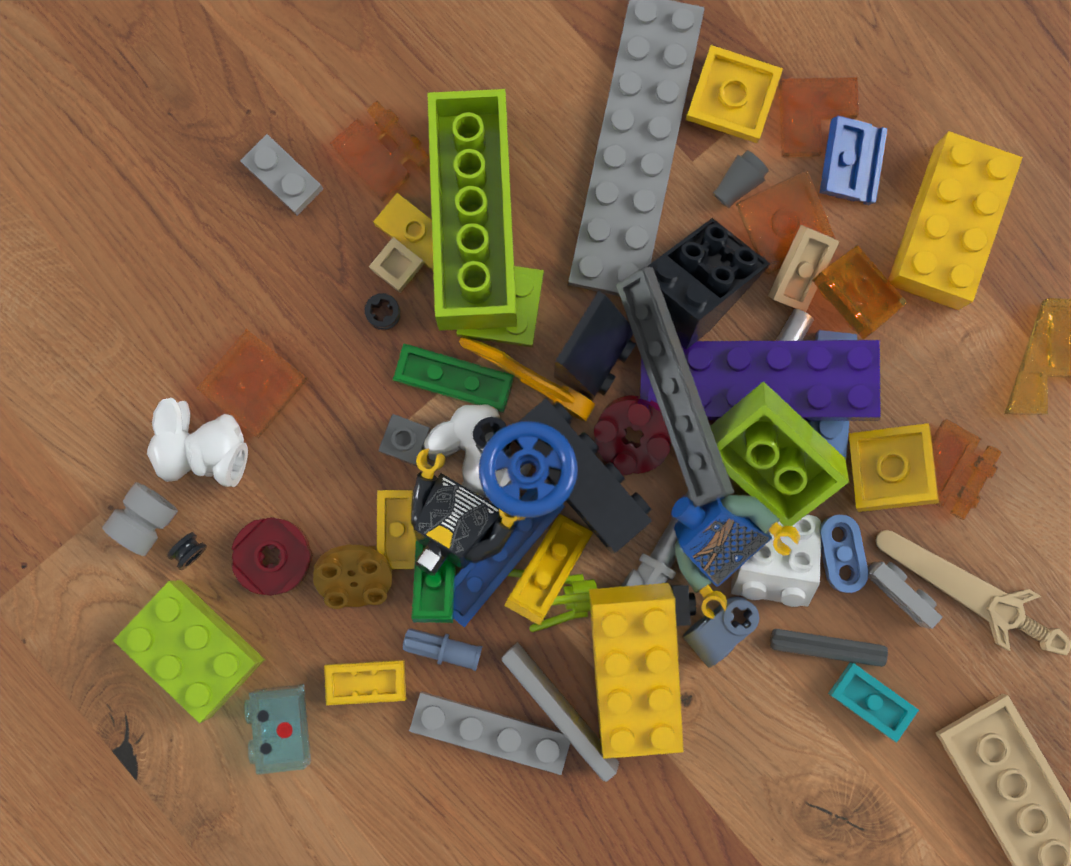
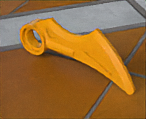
M460 338L459 340L463 348L518 377L524 384L554 400L553 404L558 401L570 415L581 421L586 422L596 406L593 401L581 393L564 385L562 387L494 347L470 338Z

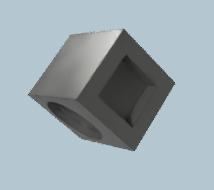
M392 414L378 451L418 467L416 463L417 455L425 449L424 442L431 429Z

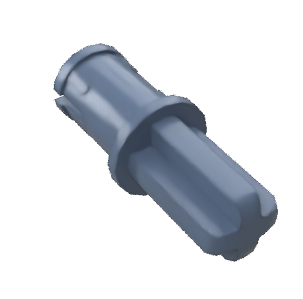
M412 628L407 630L403 641V650L406 652L436 659L439 665L443 661L469 668L473 671L477 670L483 647L449 639V634H445L442 637Z

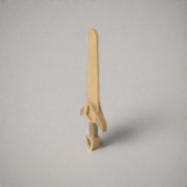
M883 530L877 535L876 545L882 552L987 620L990 624L995 644L1010 651L1008 630L1018 628L1038 640L1042 650L1066 656L1069 653L1071 640L1060 629H1048L1025 615L1023 603L1042 596L1030 589L1005 593L893 531Z

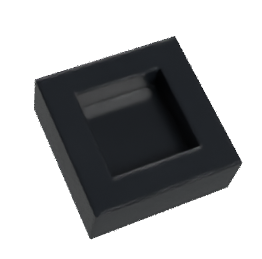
M670 585L675 598L676 626L691 625L690 616L696 615L694 592H689V585Z

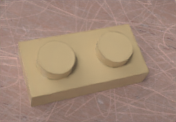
M801 225L768 296L773 300L806 312L840 241Z

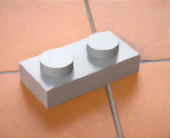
M268 134L240 160L253 175L297 216L323 190L322 185Z
M873 562L868 567V578L920 627L933 629L943 618L934 609L937 603L921 589L915 592L904 582L908 577L898 566L892 562H889L887 565L884 562Z

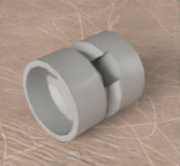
M135 482L123 500L125 509H115L102 526V529L128 550L138 555L146 556L158 539L155 529H163L165 526H168L177 514L178 509L152 489L139 482Z

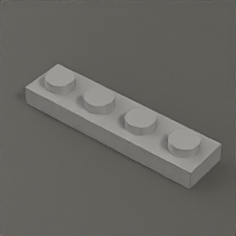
M422 691L420 692L409 732L562 775L570 746V741L561 731Z

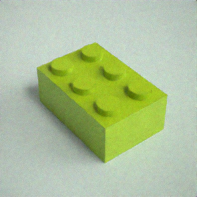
M764 381L710 426L728 476L750 496L757 498L780 519L779 522L783 526H793L849 483L845 458Z
M182 580L168 581L113 640L199 723L212 718L265 661L251 645Z

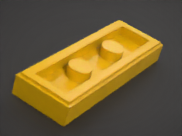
M559 514L504 606L541 625L593 532Z

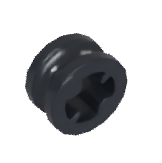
M378 293L367 300L365 316L374 328L388 330L398 324L401 310L397 301L392 296L386 293ZM383 302L389 303L387 307L390 311L393 310L392 316H385L383 321H377L378 316L376 313L373 314V309L381 308Z
M487 417L475 425L473 439L480 454H482L487 444L485 435L490 432L494 435L507 426L500 418ZM511 442L502 449L504 453L509 449Z
M194 532L184 536L167 554L170 560L176 559L178 561L177 568L179 570H184L190 566L207 548L204 542L198 543L196 541L197 535Z

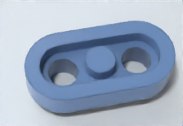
M847 515L830 516L821 523L820 527L821 553L826 578L830 586L835 590L853 593L860 590L868 579V567L860 528L857 522ZM835 527L842 529L844 534L843 539L839 542H836L831 535ZM844 565L848 566L851 570V576L847 580L841 579L839 575V570Z

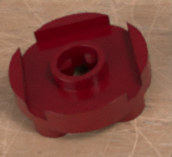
M623 396L609 403L594 427L595 444L599 448V454L607 463L610 461L622 475L640 474L657 468L664 462L672 446L658 403L652 400L648 402L645 399H638L639 396ZM631 426L634 431L641 430L643 432L639 443L626 439L627 427Z
M270 517L254 520L241 529L233 541V563L231 564L236 579L243 587L256 594L273 596L293 590L304 580L313 555L306 535L297 525L288 520ZM265 547L271 550L277 547L280 550L278 555L280 562L277 566L273 563L268 566L263 564L262 561L266 556L262 551Z

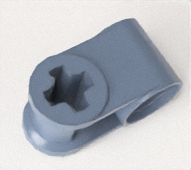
M739 596L728 598L726 610L720 604L713 610V619L704 616L683 634V639L708 668L724 659L738 643L758 626L759 612L755 605L745 598ZM735 607L740 610L747 609L743 614L746 620L742 624L737 621L731 623L734 619L731 611Z

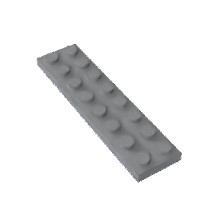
M629 0L569 276V286L597 292L599 290L602 293L620 296L616 284L651 264L705 7L672 0Z

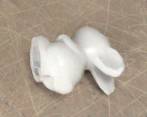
M173 398L161 400L153 412L152 427L155 435L152 437L147 449V455L157 476L166 482L177 481L192 470L198 476L212 477L214 475L216 481L222 486L235 487L243 476L248 457V447L244 443L243 434L235 418L232 415L223 414L216 420L203 424L194 433L189 434V404L186 401L176 402Z
M488 404L464 405L455 411L450 421L440 423L430 431L425 439L424 447L425 449L429 448L428 455L432 461H435L436 456L440 453L447 458L461 449L465 451V459L462 466V486L484 498L487 496L479 479L481 454L476 448L473 430L480 420L487 417L500 418V415L496 408ZM492 432L485 435L487 442L493 436ZM510 447L505 453L508 458L512 457ZM525 464L521 467L520 472L522 475L526 476L532 468L531 464ZM507 468L495 471L500 487L512 484Z

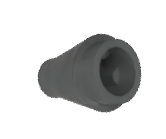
M746 150L742 156H736L721 183L713 192V195L724 206L730 208L736 201L765 181L764 176L769 172V169L756 155Z

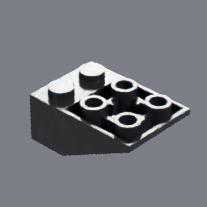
M711 218L647 267H653L680 344L687 350L719 322L765 272L770 263Z

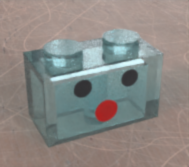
M304 684L257 689L249 693L250 700L245 701L244 713L246 723L252 724L253 740L248 742V758L250 764H255L256 775L305 769L311 764Z

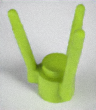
M513 569L508 576L520 578L525 570ZM583 574L569 575L565 584H570V586L563 587L564 595L557 596L552 606L565 604L566 610L571 611L545 619L541 625L536 623L530 625V632L546 629L575 618L588 617V611H590L589 589H597L595 579L584 580Z

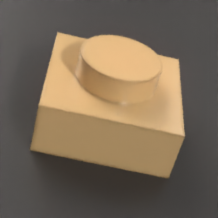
M393 237L370 264L369 268L401 293L424 265V262Z

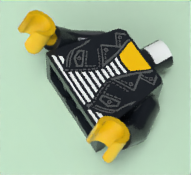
M429 448L419 452L416 463L422 472L417 474L412 493L411 525L414 528L413 531L417 541L425 546V549L415 561V564L427 574L435 576L445 560L463 569L469 563L477 564L499 554L515 530L514 522L525 518L513 516L500 510L493 503L442 473L436 477L434 472L444 466L445 456L442 453L438 454L435 459V465L431 466L427 462Z

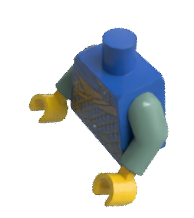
M729 494L699 507H695L693 501L688 497H682L677 500L671 511L672 516L678 520L673 529L678 539L674 550L679 569L695 593L700 592L704 598L702 611L710 619L714 618V613L707 603L710 600H717L721 603L722 608L726 610L727 599L722 592L713 591L709 585L712 583L717 587L721 585L772 539L771 534L775 537L773 540L774 549L777 553L784 556L789 555L791 549L781 541V537L787 536L796 544L800 540L799 531L795 527H781L778 524L780 519L757 498L752 496Z

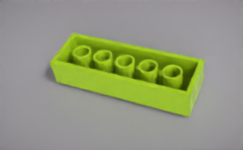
M505 89L428 93L434 298L435 318L438 329L441 331L517 327Z

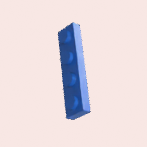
M527 490L520 498V501L538 500V490ZM563 504L546 515L515 521V530L499 554L477 564L469 563L467 567L460 570L455 576L453 619L463 627L470 622L565 507Z

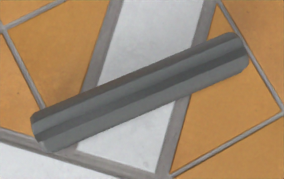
M773 629L770 638V648L783 652L880 667L886 665L888 648L879 644L782 629Z

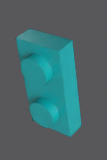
M852 662L848 664L828 693L896 743L919 711V709Z

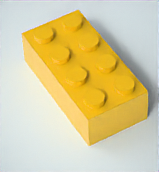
M948 131L934 146L886 285L956 310H960L972 303L1023 157Z
M669 583L589 589L599 736L603 759L684 752L675 598Z

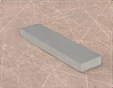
M517 642L503 655L501 661L601 780L607 782L617 773L618 760L616 758L603 759L600 739Z

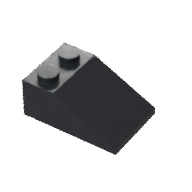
M599 290L555 360L554 378L592 401L598 393L603 396L606 395L616 378L610 372L618 360L623 363L626 362L636 345L635 342L630 340L633 336L630 323L610 299Z

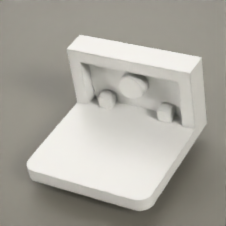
M806 515L793 525L799 531L800 540L798 544L787 536L781 537V541L791 549L790 554L787 556L777 553L774 549L773 540L775 537L771 534L772 539L735 571L731 584V594L741 595L750 600L764 599L782 602L791 607H808L820 584V519L816 516Z

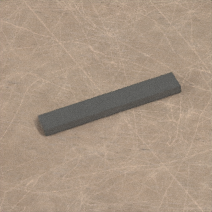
M643 267L617 283L616 287L695 507L704 506L734 493L654 269L653 267Z

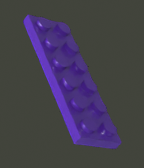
M880 340L697 341L687 350L681 346L708 420H718L763 381L805 421H879L881 418ZM641 357L640 399H645L648 402L652 400L658 403Z

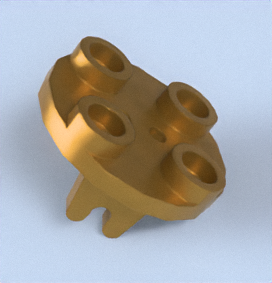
M346 544L331 548L322 554L314 565L313 584L318 593L324 597V603L329 608L341 609L343 607L380 605L387 599V592L392 583V568L387 558L377 551L376 546L366 547L364 545Z

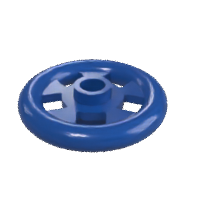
M517 422L502 428L487 442L479 461V479L486 496L500 510L517 517H539L556 510L570 496L577 479V460L568 440L556 429L540 422ZM539 439L545 441L553 448L547 458L539 451L532 449ZM517 440L523 449L517 451L511 458H508L502 449L510 442ZM525 464H531L536 468V472L534 475L526 477L521 474V467ZM550 467L561 470L560 479L556 486L545 483ZM507 468L512 484L500 487L495 471ZM537 489L538 500L520 501L519 490Z

